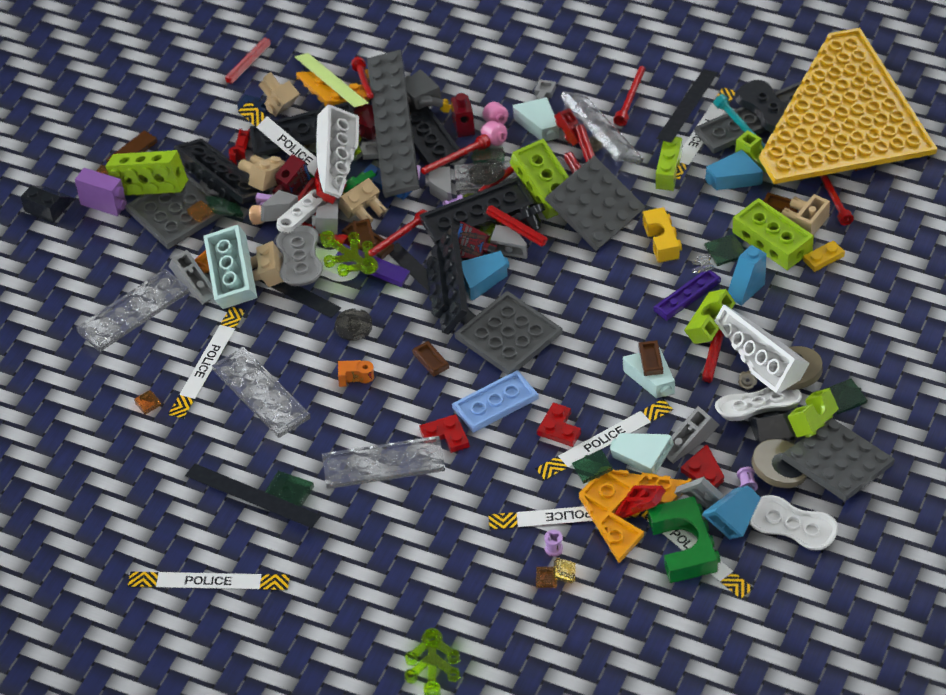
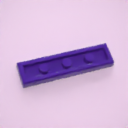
M343 244L335 255L336 261L399 287L404 285L410 275V270L378 257H371L368 253Z
M707 268L656 304L654 312L668 321L721 283V277Z

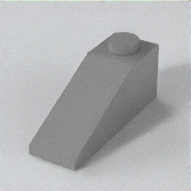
M188 250L171 259L170 269L202 305L214 298L212 284Z
M697 406L671 436L674 445L666 458L675 463L707 440L719 424Z

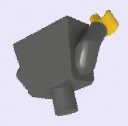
M421 69L412 76H406L408 102L414 109L418 110L426 106L439 107L442 112H450L451 104H449L447 99L442 100L440 87Z

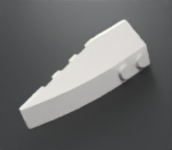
M329 104L317 115V165L323 192L340 198L346 183V176L350 171V164L355 156L354 152L358 147L359 116Z
M723 304L715 319V323L725 337L729 338L732 342V347L739 352L740 358L748 365L752 375L778 394L801 380L810 364L764 329Z

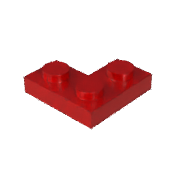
M568 108L554 115L555 123L564 131L566 141L572 144V146L579 144L575 132V125L579 122L571 109Z
M553 402L537 429V435L573 447L581 434V428L566 423L571 415V408Z
M456 414L419 425L421 435L426 444L445 439L451 453L470 447L468 438Z

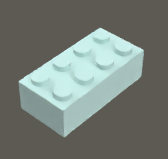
M235 225L204 235L214 300L222 309L256 299L257 293L245 232L239 225Z

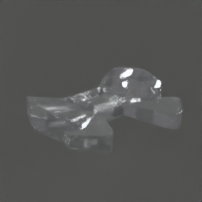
M708 253L701 254L692 261L693 265H701L693 268L692 272L698 274L699 272L713 269L714 266L710 263L711 255Z

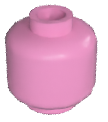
M494 101L488 103L482 112L486 122L496 121L504 125L509 117L507 109Z
M488 121L482 126L481 135L486 134L491 141V145L499 146L507 138L506 126L499 122Z

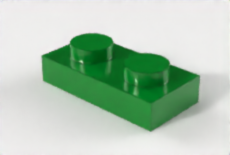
M370 170L366 173L361 172L356 178L354 176L346 182L347 186L343 192H348L368 178L372 181L376 174Z

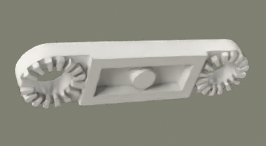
M316 189L310 191L277 219L276 226L278 231L281 233H291L297 226L299 227L316 212V208L326 203L322 198H315L317 197Z

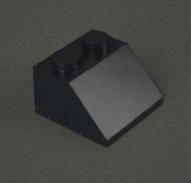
M31 185L20 196L24 212L54 223L74 201V198L45 186Z
M771 411L748 418L756 441L761 443L770 439L793 440V436L796 435L788 419V415L792 411Z

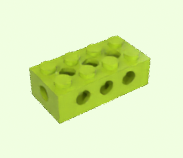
M543 138L514 151L511 156L510 165L535 203L544 204L546 210L542 214L548 220L559 214L545 198L569 176Z
M178 150L113 154L105 166L109 176L121 179L125 195L179 193L188 182Z
M759 198L733 217L732 233L748 244L767 253L768 258L786 270H789L802 260L804 255L813 251L814 235Z

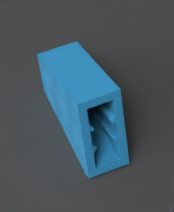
M740 150L707 166L705 180L715 190L756 186L763 184V170L743 150Z
M753 245L748 247L739 256L728 289L734 301L741 306L765 285L767 253Z
M501 251L462 261L465 289L471 301L508 276L507 268H510L507 257L504 258Z
M748 485L735 488L705 510L702 515L727 538L742 537L761 497Z

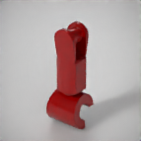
M239 128L235 146L231 147L228 151L229 159L236 165L237 160H246L245 152L251 139L250 129L247 131Z

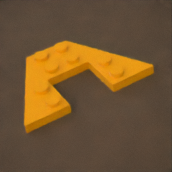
M365 69V73L369 81L368 69ZM312 71L296 72L297 80L300 79L313 95H317L318 100L323 102L325 107L328 104L333 106L347 102ZM357 83L348 85L364 100H371L367 98L363 85Z
M603 467L579 492V499L616 560L620 563L644 537V531L614 514L633 485H662L666 492L658 503L659 505L678 500L683 493L680 496L674 493L676 487L691 482L692 479L688 478L687 481L670 479V476H658L657 474L643 472L641 475L631 474L627 470H614Z

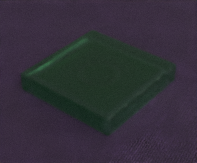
M278 471L265 492L302 507L314 488V482Z

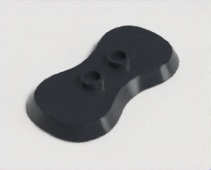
M753 80L745 83L734 95L736 102L755 113L763 128L772 133L788 106L787 103L777 98L774 89L763 80Z

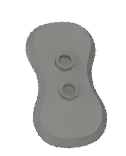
M297 226L291 233L280 232L276 238V245L283 255L280 277L291 286L311 284L318 280L323 271V265L315 252L319 235L316 229L311 226Z

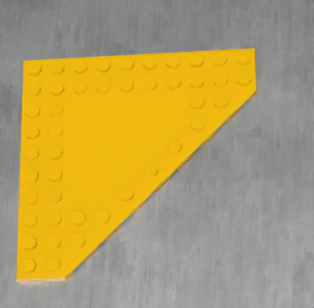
M855 28L832 32L827 35L816 58H814L808 72L802 79L799 88H797L791 102L786 107L783 116L778 121L775 130L761 151L759 160L773 184H779L934 155L938 149L862 30Z

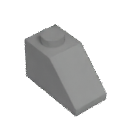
M439 167L429 172V175H425L426 186L430 187V194L441 201L452 200L450 167Z
M278 190L261 205V221H277L280 216L298 202V196Z
M338 200L333 204L327 203L316 208V216L312 215V227H316L318 234L338 233Z
M495 226L490 244L497 245L496 252L501 251L506 256L527 259V243L520 234L507 226Z

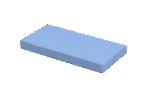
M517 370L452 403V408L472 433L536 401L539 399V394Z

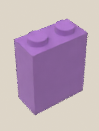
M83 168L75 178L81 205L114 216H118L126 208L127 201L121 179L87 168Z

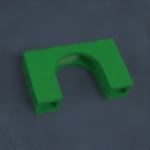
M695 496L659 504L647 509L648 521L653 535L673 530H684L692 533L697 538V542L691 548L664 555V567L670 583L718 572V563H721L718 551H714L715 543L713 536L708 535V522L702 518V506L700 503L697 504Z

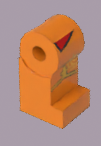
M338 361L339 387H347V382L366 384L373 381L374 366L370 361Z

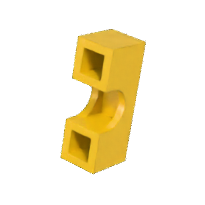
M664 207L643 211V226L647 236H656L653 237V252L658 263L679 259V252L682 250L681 241L676 238V229L671 226V216L666 213Z

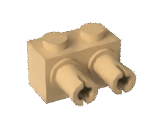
M272 72L265 75L263 81L258 85L267 96V100L264 103L266 109L274 117L290 108L300 95L290 80L280 84Z
M253 155L249 161L241 160L238 164V169L250 174L248 185L260 191H265L277 186L274 176L285 161L277 156H272L265 160L257 155Z
M369 178L343 194L338 203V207L348 219L356 215L359 220L370 219L371 223L374 218L370 216L365 208L370 206L378 217H381L388 211L378 199L380 190Z
M815 194L808 202L794 196L790 202V207L799 210V213L785 207L781 214L814 235L829 217L830 201Z
M271 241L256 247V255L250 258L252 269L257 267V269L253 270L254 282L262 280L268 288L284 282L280 277L283 255L275 243Z

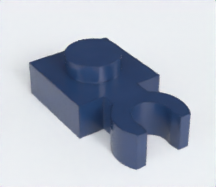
M244 94L237 105L239 111L250 101L267 115L266 105L264 104L266 101L261 102V99L258 97Z

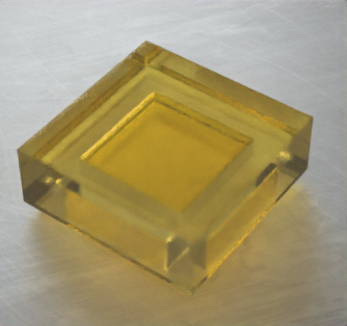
M556 558L554 560V578L573 583L575 581V563Z

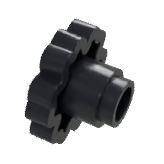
M543 203L532 207L527 205L519 209V213L511 216L536 231L542 228L538 214L546 209Z

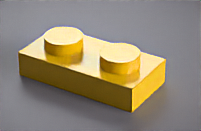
M833 240L804 255L803 261L816 272L844 257L845 251Z

